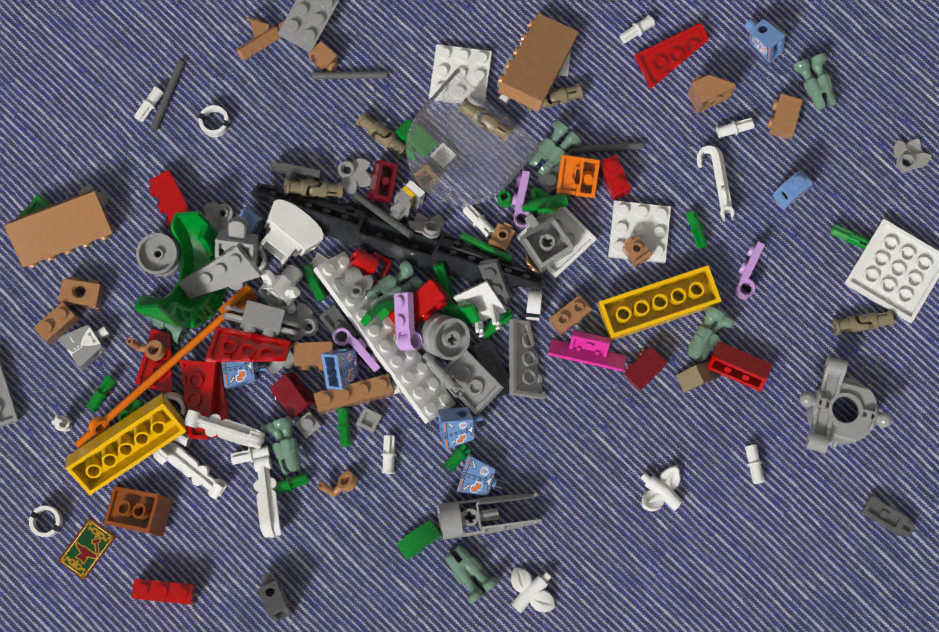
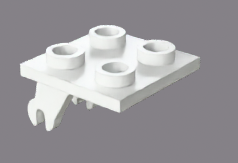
M487 280L454 295V299L458 304L465 301L473 303L478 308V315L481 320L471 324L473 327L475 326L476 333L479 332L480 338L485 335L483 321L492 318V324L496 325V330L501 328L500 314L506 312V308Z

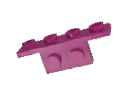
M575 330L572 332L570 343L552 339L548 351L549 356L621 372L624 370L626 360L625 355L608 352L611 338Z

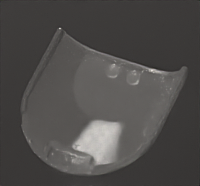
M457 68L413 119L406 139V157L413 177L430 196L450 205L472 206L486 202L498 195L543 144L534 140L514 125L465 79L460 69ZM465 97L468 98L470 103L477 107H482L493 117L499 118L500 122L507 127L513 128L505 142L496 134L489 133L486 128H482L472 122L462 112H457ZM484 112L479 113L477 117L478 122L480 121V118L484 115Z

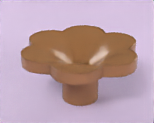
M528 255L526 257V263L529 265L528 269L542 275L544 271L540 272L532 258Z

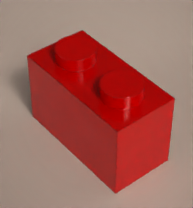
M617 154L601 160L599 172L611 200L614 201L629 195L631 187Z

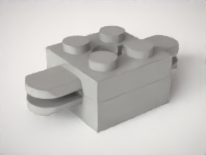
M240 216L234 217L228 224V230L221 229L215 239V258L239 244L258 267L259 235L247 233L248 223L245 218ZM245 282L229 286V288L239 290L244 286Z
M247 300L244 309L229 305L225 306L224 310L229 313H223L222 317L239 322V329H243L245 332L258 333L277 338L279 333L298 337V332L292 329H300V324L283 320L285 313L283 309Z

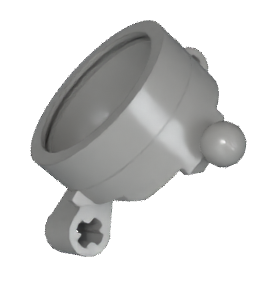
M828 356L824 365L821 386L814 393L803 392L800 396V403L807 407V420L810 426L805 445L807 449L826 453L829 444L834 448L836 446L849 445L866 437L874 429L876 423L883 428L889 427L892 423V417L889 413L882 412L879 414V405H877L876 398L869 388L853 380V376L849 375L848 378H844L848 366V361ZM840 397H848L857 405L858 415L850 423H842L833 415L832 406L834 401Z

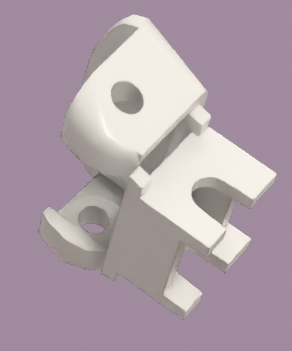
M278 199L274 201L264 226L267 229L266 236L260 242L258 252L260 253L263 248L281 261L278 265V268L281 269L291 256L297 257L300 255L302 257L318 247L323 240L324 234L319 225L308 214L294 204Z

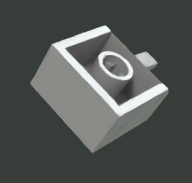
M532 214L525 218L529 226L526 229L528 233L520 237V242L540 272L573 252V245L554 217L545 222L541 220L537 222ZM544 241L546 243L550 242V247L543 246Z

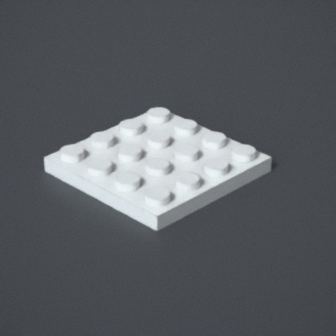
M883 219L844 284L887 310H891L892 313L907 322L912 323L939 278V251Z

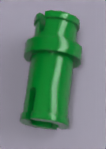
M506 190L500 191L498 194V204L503 208L510 207L513 201L511 194L508 191L506 193Z
M464 443L459 448H455V452L443 464L451 472L454 471L463 459L466 460V456L471 452Z

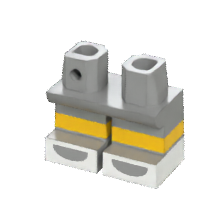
M410 180L395 196L390 216L399 222L403 218L408 220L410 209L414 207L418 210L422 206L425 192Z

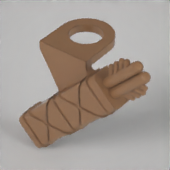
M247 17V21L251 22L254 38L236 49L240 58L245 61L281 38L278 32L285 20L279 23L276 28L275 26L269 27V24L261 20Z

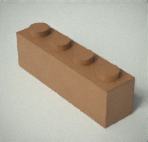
M389 374L351 383L343 390L328 389L313 393L320 415L336 411L340 408H348L395 395Z

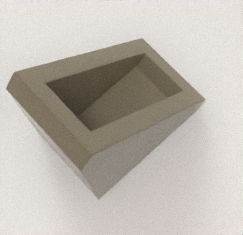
M709 361L695 365L676 375L683 393L719 378L716 372L707 369Z

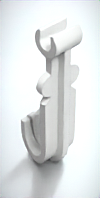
M715 146L702 147L697 155V165L699 168H702L703 156L706 154L711 155L721 208V218L725 222V214L730 213L732 220H734L735 214L732 208L723 154Z
M188 410L184 422L186 426L205 429V433L209 437H214L217 434L219 438L251 448L260 449L265 440L264 432L227 419L221 421V417L218 414H212L208 418L202 416L199 412Z
M173 441L153 453V457L160 464L164 465L168 461L184 475L192 477L194 485L199 486L202 484L208 489L209 496L214 499L218 496L220 497L227 486V483L222 479H214L209 475V468L206 465L199 466V461Z
M267 456L253 460L255 471L258 472V480L254 483L253 487L259 492L256 496L262 534L265 538H275L281 535L277 494L273 490L277 486V481L270 476L272 461Z

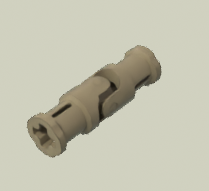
M580 83L567 88L564 86L560 87L558 91L556 89L550 90L549 101L551 104L545 99L542 107L548 108L559 103H568L569 100L583 99ZM526 106L528 112H531L532 108Z
M466 97L457 110L458 113L462 112L478 126L486 128L489 133H494L502 138L503 142L506 141L513 130L512 127H507L500 122L499 118L493 117L482 107H477L470 103ZM484 112V115L480 118V121L478 122L477 117L479 113Z
M368 112L362 113L356 121V125L362 126L368 131V135L379 142L384 148L394 152L398 159H401L408 151L409 145H405L398 140L393 132L379 121L376 122L372 119Z
M285 178L284 195L291 193L300 194V196H318L320 198L331 196L341 199L343 183L338 182V184L307 179L296 181Z
M887 310L877 314L871 312L852 315L849 318L839 320L835 318L832 320L833 331L835 335H840L843 332L851 331L855 333L874 330L887 325L891 327L894 326L893 313L891 310Z

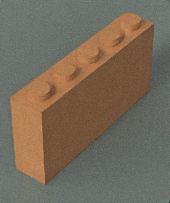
M538 13L535 19L532 18L527 27L529 29L528 33H523L520 40L521 46H516L512 55L514 56L513 61L509 59L505 68L507 72L506 74H501L497 83L500 85L498 93L536 111H540L579 33Z
M96 188L8 221L4 225L22 268L26 266L28 268L39 265V261L44 259L51 261L57 258V254L62 252L69 254L81 245L82 248L90 246L94 240H106L111 237L110 234L114 231Z

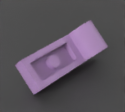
M524 170L522 171V176L518 175L516 187H519L518 194L514 193L512 205H515L514 226L519 230H524L528 224L527 222L519 223L517 218L530 215L529 212H522L521 205H524L530 178V172Z
M759 241L755 246L751 245L747 253L750 256L748 262H743L739 270L742 274L735 292L737 297L743 300L750 298L755 292V284L749 280V277L765 244ZM741 286H748L750 289V293H743L741 291Z
M413 292L394 294L397 346L401 351L418 350L422 347L423 340L422 336L415 332Z
M344 327L334 329L332 338L336 344L343 346L350 343L374 372L380 368L377 364L380 361L373 352L369 354L365 350L368 346L361 338L357 340ZM339 331L346 332L347 336L344 341L336 339V334Z

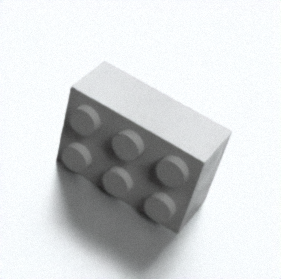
M296 0L278 35L310 53L339 0Z

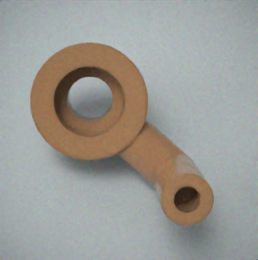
M131 337L126 340L129 346L137 351L145 352V355L153 361H158L165 355L166 348L158 340H152L147 345L140 344Z
M345 471L339 477L336 487L332 488L324 482H320L318 489L332 497H336L342 491L349 492L353 490L357 485V476L350 471Z

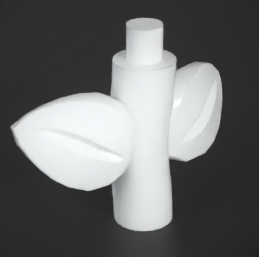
M677 465L665 469L660 474L659 479L654 475L650 477L646 472L641 477L646 483L644 486L649 489L642 497V507L644 509L657 511L661 509L665 501L675 511L683 502L674 492L681 482V474Z
M514 568L511 575V584L520 593L511 603L512 606L519 613H522L529 603L538 612L553 610L555 608L554 599L548 591L544 590L548 586L547 582L552 577L545 572L541 577L538 575L533 580L532 575L522 568Z

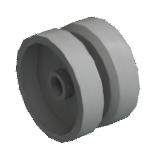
M152 233L145 236L139 242L136 249V259L144 271L158 277H169L180 270L181 256L175 239L162 233Z
M445 314L431 316L425 321L421 329L420 335L422 336V346L425 351L445 360H454L461 357L466 352L470 343V332L465 322Z

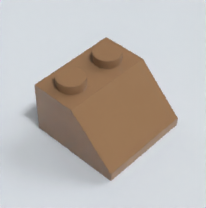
M701 75L692 80L688 96L697 113H700L730 99L736 85L711 75L705 77Z

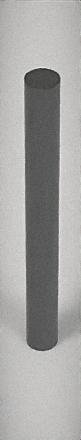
M181 60L177 61L150 128L155 131L158 130L185 62Z
M387 71L312 72V79L387 78Z
M630 142L571 146L568 148V154L644 149V143Z
M356 192L353 195L356 201L406 237L411 238L413 236V231L360 193Z

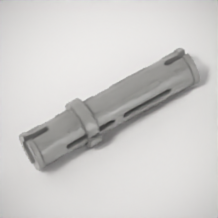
M425 353L422 356V361L438 377L441 385L447 388L455 398L460 397L463 394L464 388L456 381L455 376L449 373L432 354Z

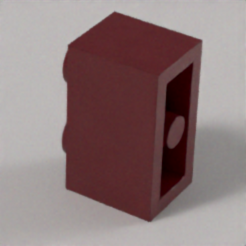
M383 160L374 162L367 199L381 203L391 202L398 164Z
M652 347L648 350L644 348L637 355L639 359L635 363L631 361L624 368L625 373L623 377L638 392L668 363Z
M294 372L284 374L269 388L272 391L273 397L284 407V412L292 419L301 416L316 403Z

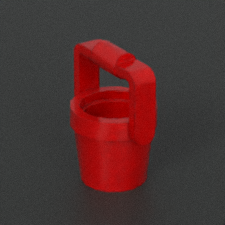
M356 249L349 260V266L357 267L363 276L373 275L381 260L386 264L379 276L380 280L389 274L391 260L376 252L370 254L361 249Z

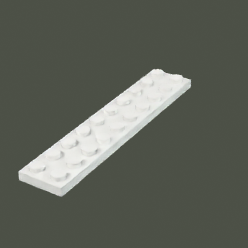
M344 251L316 266L313 271L391 378L399 386L424 423L427 424L438 417L437 410L454 407L456 402L441 385L440 380L422 361L423 357L417 350L401 351L398 348L395 325L388 316L383 321L376 316L366 327L360 322L364 315L373 308L371 303L378 296L371 299L365 296L362 301L356 303L349 300L347 295L338 292L334 283L335 278H345L347 270L351 267L349 266L350 258ZM358 290L353 291L354 294H358L360 292Z

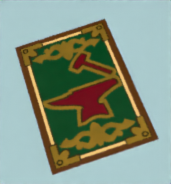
M89 517L57 562L84 581L115 540L116 536Z

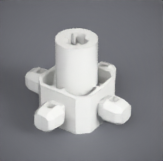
M288 265L281 275H274L270 270H264L261 275L264 283L259 288L258 294L265 299L269 306L283 309L286 313L293 314L296 311L294 300L300 294V290L295 286L302 279L303 274L293 265Z

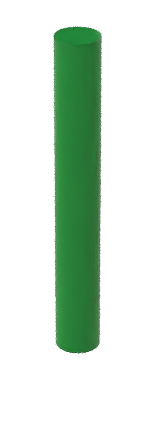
M462 232L461 240L511 263L513 260V255Z

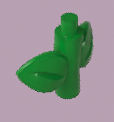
M532 186L530 200L528 204L521 205L522 212L529 211L530 214L537 212L542 214L557 213L559 208L568 207V199L566 194L550 196L540 188Z

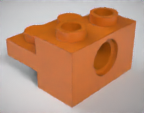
M561 155L556 193L595 198L600 160Z

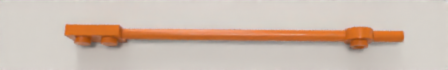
M246 284L218 309L221 314L108 414L104 417L98 416L93 418L89 423V430L74 444L80 448L93 436H98L109 429V422L213 332L217 326L227 320L222 317L223 313H229L224 310L226 305L244 309L247 300L255 302L258 297Z

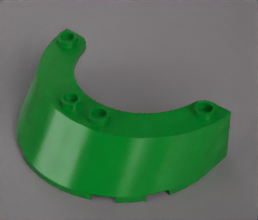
M199 211L179 212L174 214L171 221V231L178 243L181 256V269L178 281L173 290L163 298L157 299L148 295H141L134 309L149 318L183 328H195L204 325V322L214 317L222 304L226 288L189 298L179 286L180 280L215 259V239L218 236L215 228Z

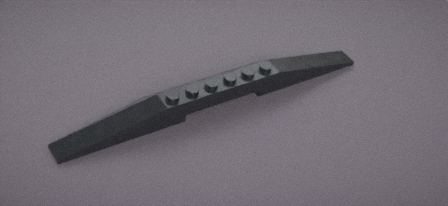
M258 183L251 194L271 206L278 199L294 204L308 214L319 225L322 232L346 244L355 245L364 250H370L401 262L407 260L410 264L434 271L436 263L442 262L448 276L484 281L478 266L480 261L497 259V256L487 254L474 245L470 246L464 243L460 237L440 232L437 238H427L422 233L412 230L408 225V220L402 219L400 223L414 232L413 236L408 238L365 206L348 202V205L337 203L338 199L329 198V201L318 199V196L308 197L291 193L284 195L281 187ZM498 259L507 285L542 290L546 280L545 276L526 267L520 269L515 266L516 263L513 261L510 263Z

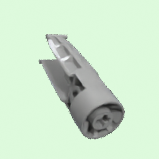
M538 493L490 496L437 504L442 540L491 534L539 524L542 522L541 519L481 527V522L499 520L498 508L479 510L478 507L535 498L538 496ZM476 503L474 505L475 510L468 508L460 512L459 505ZM467 513H470V516H474V519L471 520L472 523L464 519ZM477 523L479 531L463 533L462 526L472 527Z

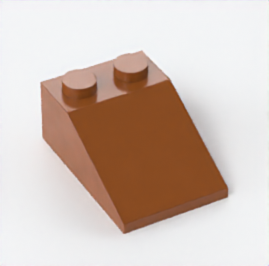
M114 486L103 524L163 537L173 499L159 494Z

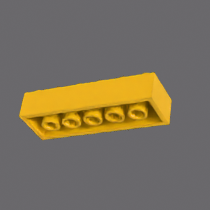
M708 265L600 301L598 309L608 337L611 338L610 341L706 310L709 306H718L721 303V298Z
M161 393L66 457L65 469L91 495L185 433V420Z

